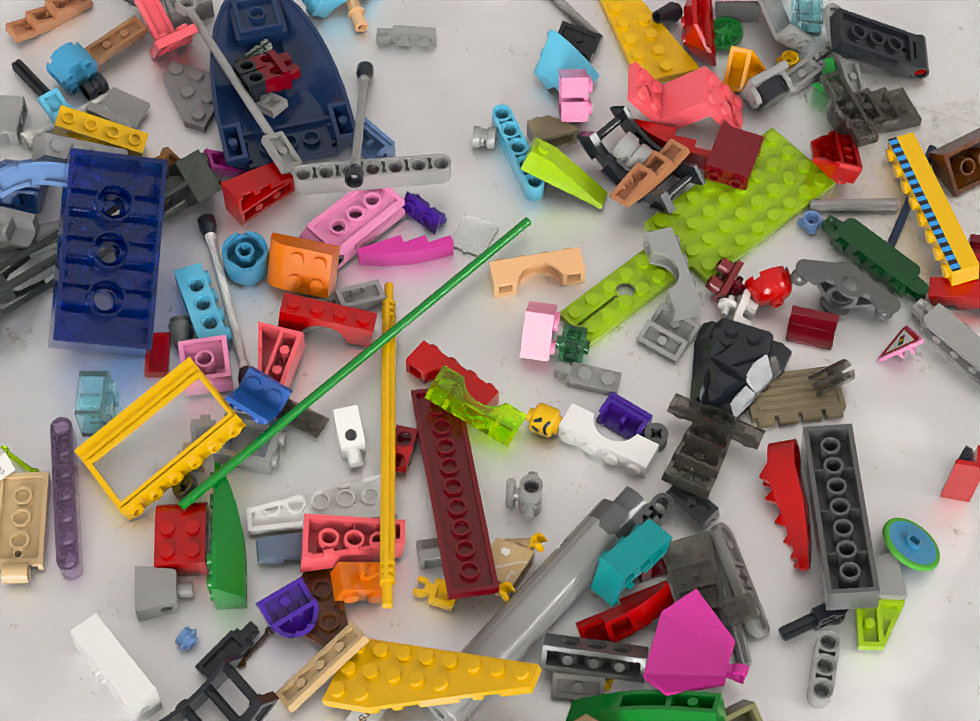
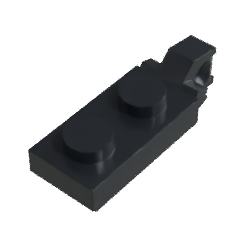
M250 621L242 630L237 628L233 631L231 629L195 665V669L204 678L208 679L215 671L216 664L222 658L237 654L244 657L254 645L253 639L260 633L258 627Z

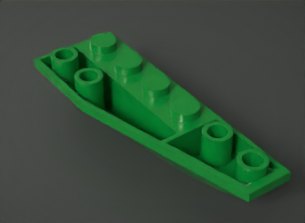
M220 462L215 463L214 472L221 467ZM225 476L213 486V494H210V507L213 509V515L210 517L212 539H210V551L207 552V566L210 567V575H207V590L210 593V601H215L217 610L247 608V556L245 539L237 504Z
M658 689L612 692L573 700L566 721H575L585 714L598 721H725L726 711L722 693L683 691L666 696Z

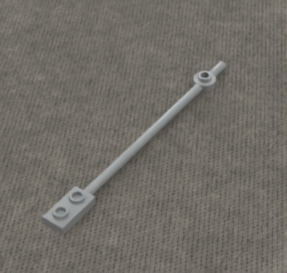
M176 0L175 10L182 16H188L192 23L195 24L206 45L265 135L262 136L261 143L281 174L293 172L295 167L303 164L302 160L283 131L274 133L197 15V0Z

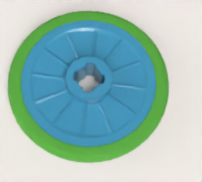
M892 518L884 524L882 532L884 542L889 551L901 563L917 571H930L937 567L940 561V552L936 542L924 528L905 518Z

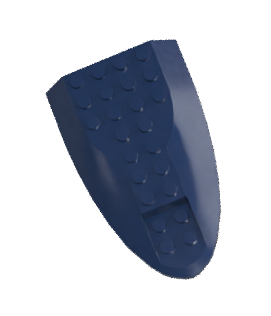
M224 0L213 26L212 38L232 68L236 59L240 56L244 57L243 54L255 45L259 46V42L263 39H268L271 42L272 49H274L277 55L287 51L291 57L292 64L296 63L300 68L301 78L291 81L292 88L287 90L284 88L278 92L272 91L287 99L288 107L275 118L262 113L274 133L283 131L302 162L337 156L353 143L355 119L345 86L332 55L317 28L303 9L293 0ZM210 51L211 92L226 165L249 172L274 162L261 143L262 136L265 135Z

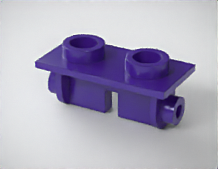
M406 192L404 198L405 205L402 207L405 213L433 234H436L439 224L444 225L447 222L445 213L440 212L435 207L430 208V204L422 199L419 194Z

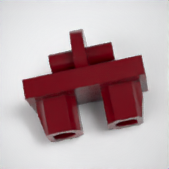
M724 257L718 261L715 270L723 275L722 279L713 274L705 284V287L713 293L711 296L713 301L717 302L720 297H725L726 295L735 296V294H743L746 289L742 283L744 278L737 276L744 265L743 262L737 260L733 263Z

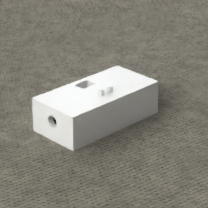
M96 613L69 631L78 652L94 671V676H98L101 685L104 684L132 721H147L163 709L157 689Z

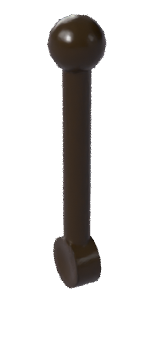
M269 626L266 627L262 637L237 665L238 669H244L247 665V660L268 636L274 634Z

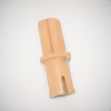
M347 0L348 16L352 19L356 32L366 31L368 23L364 16V8L361 7L359 0Z

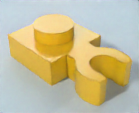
M418 576L417 582L424 585L425 588H414L413 595L418 598L428 596V604L453 611L457 599L448 600L445 580L436 578L433 584L426 577Z

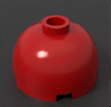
M784 266L759 272L760 277L754 280L753 276L745 281L744 286L749 290L750 298L757 304L770 306L772 309L784 304L783 300L789 297L793 287L788 267L784 269Z

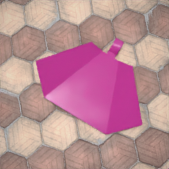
M694 589L661 612L643 677L648 683L668 696L683 691H697L724 686L726 678L743 684L748 674L749 666L741 663H729L735 639L699 591Z

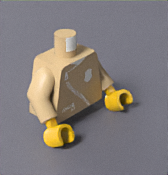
M537 532L531 538L495 539L491 549L499 584V593L490 595L502 597L503 601L507 602L516 593V589L534 563L535 551L533 550L536 549L541 553L545 549L541 543L548 542V540L542 533Z

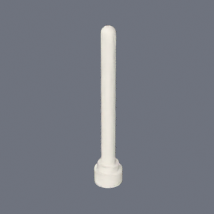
M110 91L100 95L99 97L91 100L90 102L97 105L101 104ZM89 102L76 108L75 110L87 113L85 107ZM50 122L36 130L27 129L20 133V138L24 145L30 149L33 147V139L52 132L54 125Z

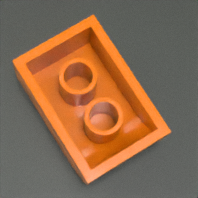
M273 232L270 238L266 280L270 285L279 289L328 299L336 287L340 246Z

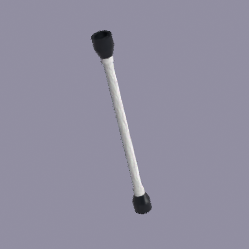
M203 214L198 217L197 223L199 231L205 237L210 250L239 363L238 383L240 385L250 367V363L247 361L216 242V219L213 214Z

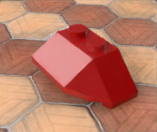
M687 0L684 5V16L681 17L682 28L685 29V33H682L683 45L688 46L691 55L712 67L717 66L712 0Z
M832 130L828 135L820 136L810 142L813 163L830 179L839 184H853L863 167L854 134Z

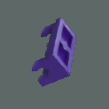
M612 391L600 407V414L596 422L624 439L629 440L637 434L644 437L645 428L652 423L653 415Z

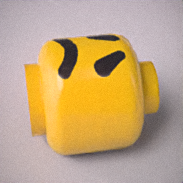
M539 403L535 409L530 407L526 421L529 422V430L531 432L550 438L553 434H558L559 424L563 417L560 416L559 409L545 403Z

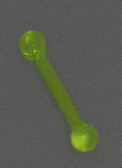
M0 446L8 457L29 472H40L39 469L32 468L11 453L7 446Z

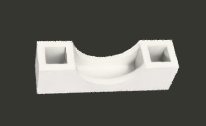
M572 403L559 424L558 437L567 444H574L582 448L589 455H596L603 458L610 465H617L625 469L630 475L645 478L657 457L659 444L638 434L626 441L606 439L595 428L593 421L594 413Z

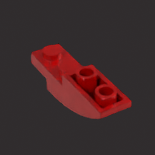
M665 580L620 598V605L578 621L575 625L581 638L602 641L609 639L610 642L622 640L660 617L663 610L675 603L669 583Z

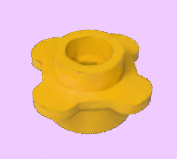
M792 50L783 52L782 56L776 59V63L786 60L790 66L787 71L802 61L799 59L798 54Z

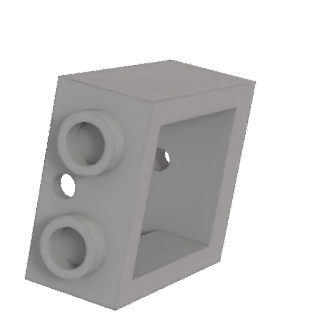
M236 412L246 424L244 427L246 429L264 432L276 422V420H273L267 425L258 424L250 418L251 415ZM284 428L271 438L265 458L251 455L236 468L271 475L273 468L278 467L280 461V447L284 446L287 440V432H284ZM230 438L222 445L218 452L213 454L215 463L220 462L221 465H224L239 453L229 450L233 438Z

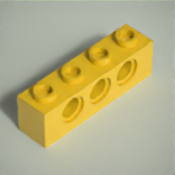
M63 105L60 106L53 129V134L126 149L128 150V159L139 163L149 133Z

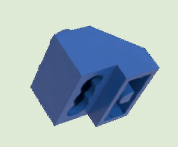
M2 160L0 161V168L8 164L17 162L19 160ZM33 185L16 190L3 198L0 197V206L39 214L42 211L49 185Z

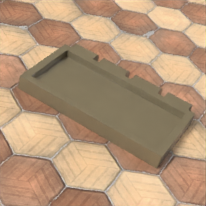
M835 365L785 371L779 378L775 377L769 384V388L764 393L761 392L754 399V404L748 409L751 423H756L758 429L775 427V420L778 421L779 426L799 424V417H801L802 423L822 421V414H824L826 420L843 418L846 403Z

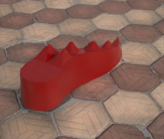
M796 439L769 443L767 446V464L759 475V478L764 481L763 486L771 490L765 499L778 505L780 515L776 518L775 523L786 528L788 531V535L783 542L794 548L790 557L798 561L793 566L801 571H806L811 568L812 539L809 504L801 475L799 445Z

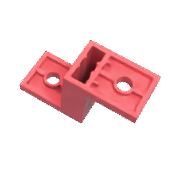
M637 62L629 65L627 100L651 122L674 127L677 130L711 116L719 125L725 124L742 130V99L706 66L661 85L658 80H655Z

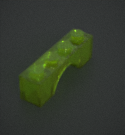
M445 365L425 395L426 399L506 447L510 445L527 414L507 402L500 406H487L476 401L465 387V377Z

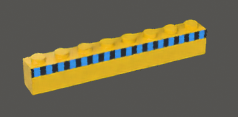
M914 132L888 139V149H885L887 161L892 162L894 175L901 180L902 192L908 195L909 206L912 211L915 210L917 213L918 225L924 228L925 239L928 244L931 243L933 246L934 258L936 261H940L944 278H948L952 286L978 279L979 262Z

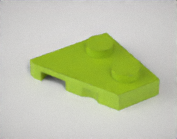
M879 599L878 607L854 609L857 650L883 651L904 607L905 600Z

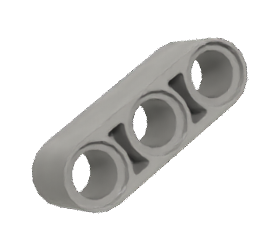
M832 630L821 631L813 647L807 701L816 709L826 707L834 692L840 637ZM827 642L832 648H825L821 643ZM818 666H825L829 672L820 671ZM814 690H822L826 696H818Z

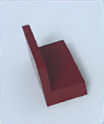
M793 305L785 340L831 350L839 315Z

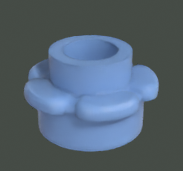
M187 626L179 633L175 640V643L180 646L179 650L182 651L186 648L191 650L199 639L196 636V629L192 630Z

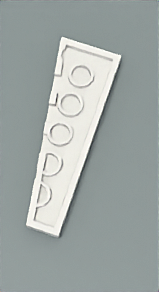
M381 473L362 478V481L351 484L346 482L339 484V487L328 490L323 488L316 490L313 494L305 496L296 495L285 500H277L247 508L248 535L302 530L304 513L380 518ZM395 497V519H398Z

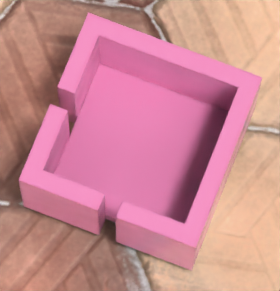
M559 69V115L561 122H588V115H592V102L590 97H588V93H592L593 83L591 76L587 75L585 69Z

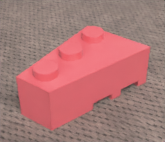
M258 322V370L290 388L305 349L304 333Z

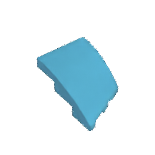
M553 29L548 31L545 47L541 50L540 60L534 70L535 75L546 89L556 87L559 91V69H585L587 75L591 76L593 83L600 75L587 59Z

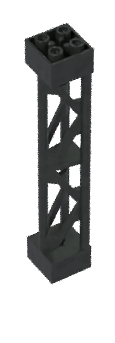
M199 149L118 195L121 201L89 223L86 228L79 225L100 214L101 212L98 208L0 263V271L7 268L0 273V304H6L24 296L1 310L0 308V319L182 211L222 189L220 186L221 180L209 168L208 165L210 163L207 156L203 152L200 153ZM170 174L171 177L166 178L152 186H149L150 184L156 182L162 177ZM165 189L111 222L104 223L109 216L127 203L155 190ZM170 198L163 208L141 223L118 234H111L112 231ZM183 200L186 201V202L183 203L182 205H180V206L176 207L175 209L171 210L170 212L164 214L165 212H167L168 210H170L171 208H173L174 206H176L177 204H179L181 201H183ZM74 229L75 232L52 242L53 240L59 238L60 236ZM123 238L122 240L118 241L117 243L111 245L110 247L106 248L105 250L97 254L98 247H104ZM69 244V246L7 281L11 273L32 258L60 245ZM75 253L70 262L45 279L20 291H13L14 288ZM90 255L91 258L87 259L86 261L82 262L81 264H79V265L75 266L74 268L70 269L71 267H73L74 265H76L77 263H79L81 260H83L84 258H86L87 256Z

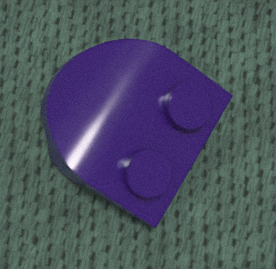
M302 577L297 578L255 603L269 628L275 634L285 638H297L309 633L315 626L319 612L317 600L312 597Z

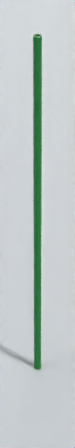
M525 217L188 493L178 502L180 508L185 510L523 232L531 225L530 219Z

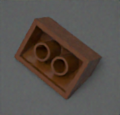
M980 128L928 153L934 174L953 196H957L980 184Z

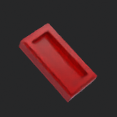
M170 332L147 333L145 378L165 377L169 373L171 354Z

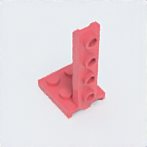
M134 0L155 41L149 52L153 61L161 55L169 54L185 44L192 43L198 33L195 24L188 26L185 23L174 29L159 0Z

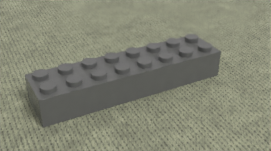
M852 424L803 427L802 450L826 611L878 607L880 589Z

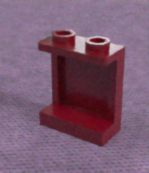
M721 124L706 162L703 177L713 182L729 185L735 189L747 190L750 176L756 160L762 151L765 137Z

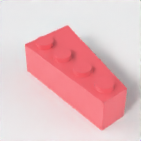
M304 513L300 573L334 568L338 562L380 561V518ZM395 519V558L402 557L405 544V520Z

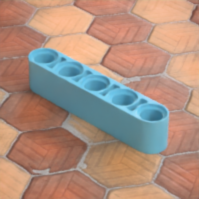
M503 104L497 105L492 110V127H496V137L524 196L530 201H538L544 196L545 181L520 169L529 145L510 107Z

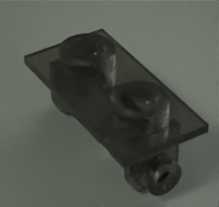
M289 399L277 418L280 419L298 403ZM308 408L289 425L318 438L330 419Z

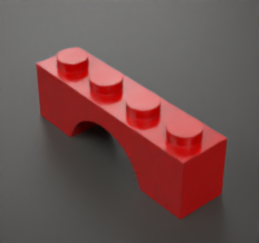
M284 293L279 312L278 326L300 332L311 326L328 327L339 332L347 343L368 347L372 341L377 313Z
M423 340L406 358V372L422 383L426 384L434 380H447L458 384L463 393V411L481 423L498 405L499 391L493 384L481 380L474 371L462 367L455 358L443 354L436 345H430Z

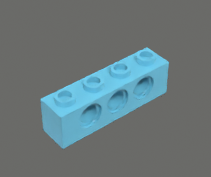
M201 262L174 270L176 283L196 339L226 335L228 350H230L229 340L232 339V334L229 326L224 327L222 322L226 320L222 307L217 308L216 302H219L215 288L210 289L209 287L212 281L208 270H203Z

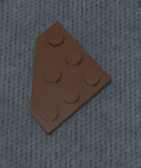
M334 568L304 572L301 575L312 597L316 598L319 607L314 628L301 637L321 649L348 625L344 601L334 600L330 575Z

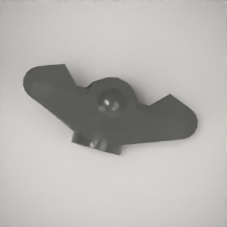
M800 259L795 266L796 269L792 271L790 276L792 283L796 286H803L808 281L816 285L823 295L819 299L822 309L828 313L838 314L839 318L845 317L850 309L875 307L876 318L880 321H887L892 318L893 313L898 312L901 308L900 301L894 295L861 272L853 263Z

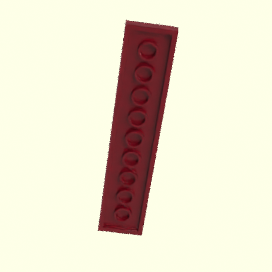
M456 384L411 390V400L418 429V438L448 600L499 593V584L459 386Z

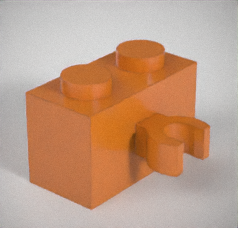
M338 562L331 571L330 575L335 601H344L345 603L357 601L378 603L382 601L380 562Z

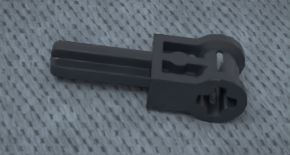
M822 603L812 608L809 614L778 629L780 637L784 641H788L812 629L818 631L828 625H839L843 622L848 609L826 611L825 603Z

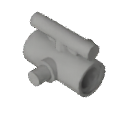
M534 471L523 476L520 480L519 488L516 487V480L514 478H509L506 481L505 506L508 509L514 508L515 501H518V509L523 515V519L532 520L541 511L543 481L538 476V473Z

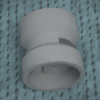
M474 126L472 148L483 146L487 147V149H495L496 127L482 129L481 126Z

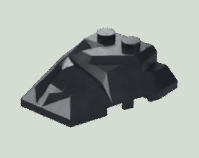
M722 318L718 322L710 321L703 323L694 341L690 408L735 423L754 404V399L761 392L764 393L769 388V384L775 377L779 378L784 373L792 351L783 343L774 341L773 334L769 331L727 318Z

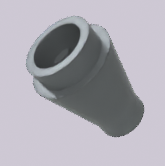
M185 315L170 318V323L168 324L177 352H179L178 341L190 340L191 321Z

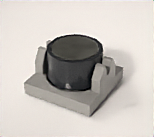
M783 60L751 77L738 96H740L743 103L747 101L754 109L761 107L762 110H766L774 106L789 94V90L793 86L791 78L786 72L790 66L786 60Z

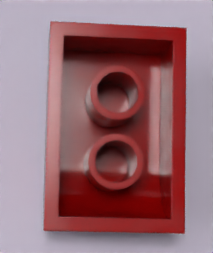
M208 502L192 503L185 510L181 509L178 504L157 505L155 510L154 567L175 569L178 576L209 575V567L207 566V552L209 551Z

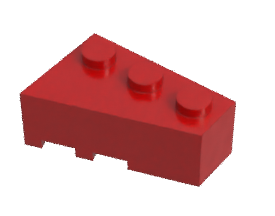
M274 162L221 182L225 208L242 226L295 191L293 175L290 172L281 174Z

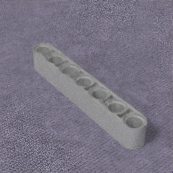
M440 153L360 160L364 178L362 185L358 188H351L345 183V172L350 166L351 161L302 164L293 170L296 192L308 195L443 184L451 179V159L448 155Z

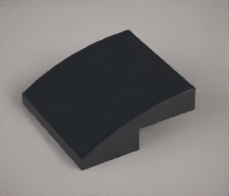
M562 21L558 33L570 42L591 64L603 36Z

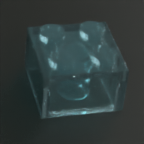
M79 371L74 414L82 437H91L117 416L114 412L115 407L119 406L120 397L119 392H116V382L111 379L109 371Z

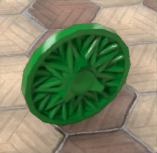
M720 17L714 20L716 50L731 49V46H736L743 38V27L739 21L730 17Z

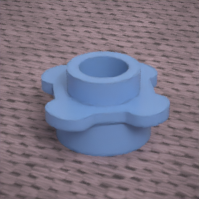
M807 211L804 213L803 218L798 219L797 224L799 227L807 230L808 234H815L817 229L821 227L824 219L816 211Z

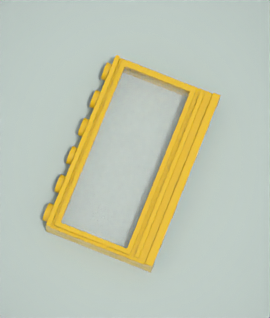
M188 357L77 447L74 452L89 469L119 511L131 521L133 518L140 516L151 503L161 499L168 489L179 484L191 470L200 467L207 457L218 452L222 445L230 438L239 435L246 424L195 362Z

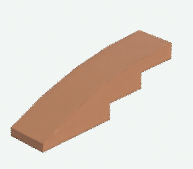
M45 0L43 7L25 11V18L6 23L5 30L18 43L41 35L70 21L92 7L94 2L92 0Z
M671 138L660 152L654 150L643 164L637 162L610 193L609 197L625 208H628L643 198L672 173L689 155V149Z

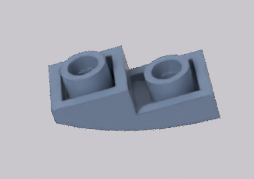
M302 534L275 535L257 539V562L282 565L284 559L301 560Z

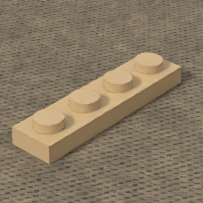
M351 621L275 694L287 709L293 713L370 640Z

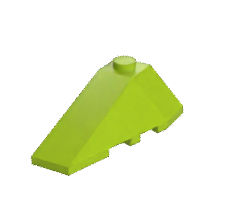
M537 137L532 139L520 169L602 209L608 192L557 147Z

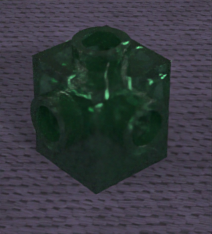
M564 324L562 336H557L555 349L559 350L560 360L570 363H582L583 355H588L591 341L586 340L588 328Z

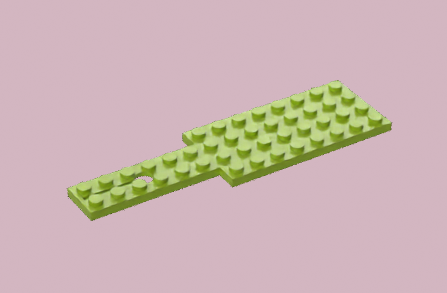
M773 127L761 135L765 137L762 151L756 160L747 190L735 189L729 185L704 178L706 182L704 185L695 184L672 201L676 210L671 214L658 212L644 222V228L648 232L672 227L674 234L679 236L682 254L687 256L689 272L692 271L705 284L713 274L717 277L721 275V273L715 270V266L720 259L724 257L733 263L741 260L806 210L812 199H820L835 187L836 182L833 179H830ZM643 249L560 311V320L588 347H592L676 283L675 278L666 268L650 264ZM621 284H629L634 288L635 292L631 296L627 294L620 295L617 292V287Z

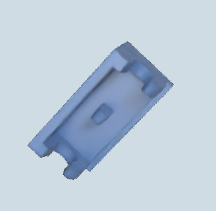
M365 117L361 155L365 159L394 157L396 155L395 142Z

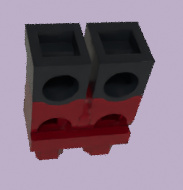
M274 49L267 51L268 54H260L233 63L235 73L255 103L260 101L261 95L272 91L278 92L284 88L286 90L292 88L291 81L301 78L299 66L296 63L292 64L291 57L287 51L277 55Z

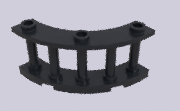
M626 106L610 107L614 118L598 132L582 131L576 136L591 160L595 158L603 167L601 172L615 186L623 180L629 171L624 169L616 161L617 158L609 153L603 145L602 139L620 125L626 134L629 131L639 138V144L645 143L653 151L656 150L657 152H660L662 149L661 146L655 144L643 132ZM682 161L658 186L637 202L641 203L644 201L650 205L649 209L671 214L676 210L672 203V198L689 183L704 185L706 183L702 176V171L697 164ZM672 175L680 179L667 191L657 189Z
M240 654L231 657L226 656L216 664L215 671L192 696L179 702L174 711L159 721H184L185 719L188 721H202L195 711L209 698L229 721H263L277 703L279 697L273 691L263 695L257 694L235 669L243 657ZM227 678L250 701V706L241 716L235 712L217 691Z

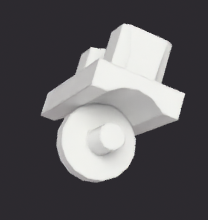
M745 289L742 296L735 298L733 295H729L728 298L720 299L718 308L722 311L721 316L751 325V321L742 315L744 313L749 317L753 316L759 304L750 298L749 290Z

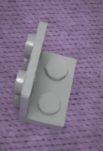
M113 87L101 104L97 105L89 101L85 110L88 114L135 129L149 110L150 104Z

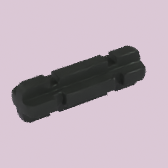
M263 39L259 42V46L255 45L243 54L244 57L240 56L234 63L263 53L266 54L267 51L272 50L271 42L268 39Z

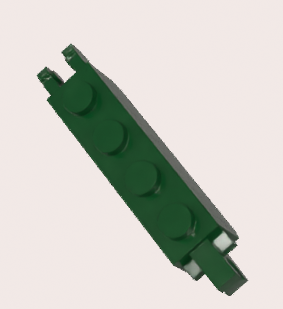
M830 215L822 222L821 229L831 238L830 245L837 252L849 258L854 265L861 267L873 279L881 282L890 292L897 294L901 298L906 295L916 302L921 298L925 300L929 286L927 282L925 283L919 277L920 266L855 218H847L843 222Z

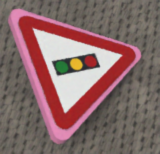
M906 325L877 359L879 362H882L897 354L900 358L904 359L905 351L909 349L911 354H915L916 346L922 344L924 339Z

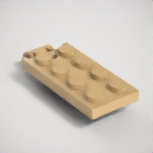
M49 471L10 473L0 480V568L2 584L29 583L31 577L30 566H38L39 570H44L51 478Z

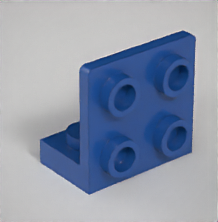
M251 366L239 387L229 393L225 400L230 403L229 405L233 409L240 412L244 411L251 415L250 418L254 422L267 425L281 414L293 390Z

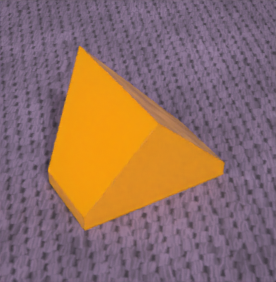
M731 46L723 83L727 84L730 90L741 92L751 77L763 72L766 68L753 50Z

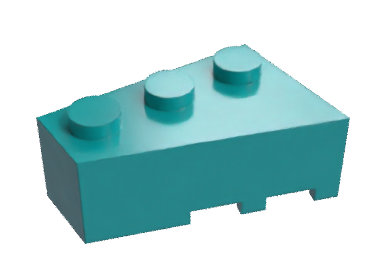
M650 518L642 525L638 523L632 529L630 535L626 538L624 536L621 537L614 545V548L610 551L605 550L597 560L599 565L590 588L609 605L614 607L619 601L620 593L625 588L629 591L633 588L635 584L632 580L642 572L646 574L665 555L672 536Z

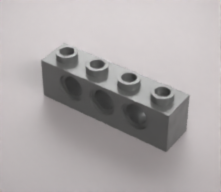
M546 633L542 645L540 668L644 683L643 674L647 663L649 647Z

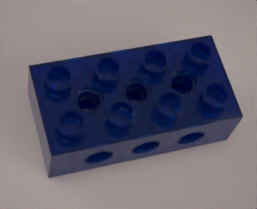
M70 148L64 164L48 348L145 357L152 350L168 160ZM107 201L115 203L120 213L113 216L107 214L103 208V203ZM100 248L111 249L115 254L116 260L111 263L104 262L100 258L98 250ZM103 294L107 296L111 301V309H99L94 301L95 295Z

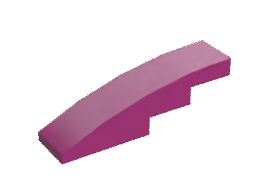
M401 235L357 249L358 262L360 266H400L429 262L454 255V242L451 235L430 242L426 235L405 242Z

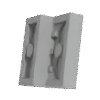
M660 303L652 318L648 319L636 340L677 363L699 333L701 325L689 318L672 322L667 306Z

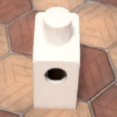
M353 405L334 409V427L341 458H348L349 467H359L364 464L362 455L366 451L358 406Z

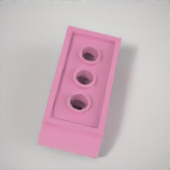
M392 188L349 191L308 223L299 238L340 246L339 269L357 254V249L369 245L405 216V210L402 208L405 205V199Z

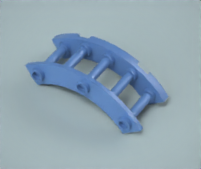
M26 159L0 168L1 198L25 187L51 185L67 188L79 193L93 203L102 214L121 201L118 193L103 178L81 165Z

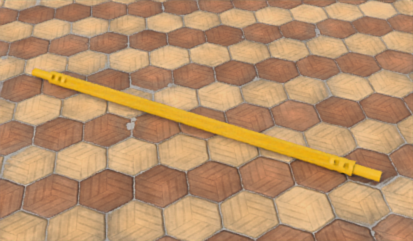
M392 282L384 284V293L387 298L382 301V334L396 324V301L394 300V284ZM396 336L382 347L380 585L382 586V607L387 609L393 606V586L395 585Z

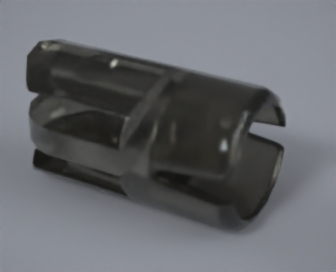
M841 359L807 376L811 380L827 372L828 377L812 384L813 389L829 381L833 384L817 392V397L827 394L855 379L854 370L842 372L851 366L848 360Z

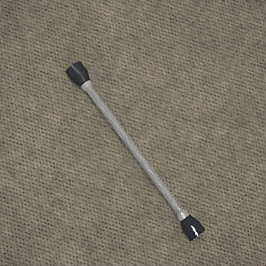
M367 61L360 62L356 69V76L359 80L352 158L350 166L345 172V183L351 188L360 187L364 178L360 160L367 90L374 74L373 65Z

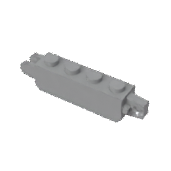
M919 299L911 308V312L921 322L919 334L980 385V337L971 330L969 325L960 321L951 310L945 308L940 303L934 307L924 299Z

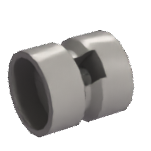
M629 131L619 141L611 154L620 162L626 161V167L631 170L637 162L643 164L653 150L645 143L639 144V138Z

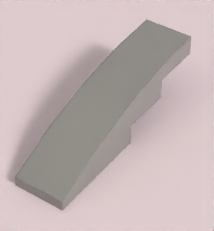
M377 279L335 289L334 295L329 296L328 299L320 298L317 300L367 310L381 303L387 297ZM311 326L304 329L302 332H309L312 330L322 328L323 326Z

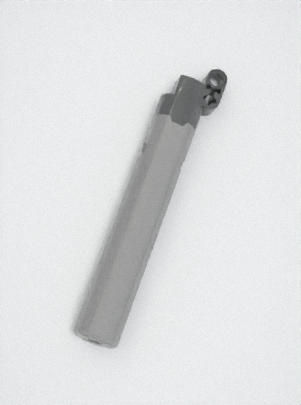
M627 486L614 501L602 499L563 540L560 548L555 549L509 601L501 607L464 647L461 653L520 661L591 583L599 565L597 561L599 556L605 550L610 551L614 548V545L621 537L624 536L626 538L638 523L642 525L648 517L660 526L674 508L673 498L667 493H658L647 504L638 492ZM656 503L663 505L665 511L659 510L656 507ZM488 695L480 700H474L473 697L460 699V702L427 707L440 721H466Z

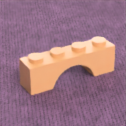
M580 247L565 248L553 252L545 251L535 255H521L517 258L497 259L489 262V278L494 298L517 294L518 287L522 281L533 275L550 276L557 280L561 286L585 282L586 269Z

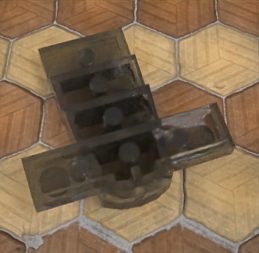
M841 70L820 75L819 82L830 100L826 110L828 122L839 134L850 135L857 148L877 142L878 134L919 126L922 122V118L903 87L887 91L886 87L874 91L865 88L853 93Z
M676 393L669 404L667 412L679 419L688 420L692 424L686 430L682 441L674 451L661 480L708 499L731 439L745 447L758 450L766 431L737 419V417L723 409L701 404Z
M710 531L670 542L664 558L676 601L697 589L728 631L729 627L759 619L752 593L725 600L721 574ZM659 619L652 620L655 632Z

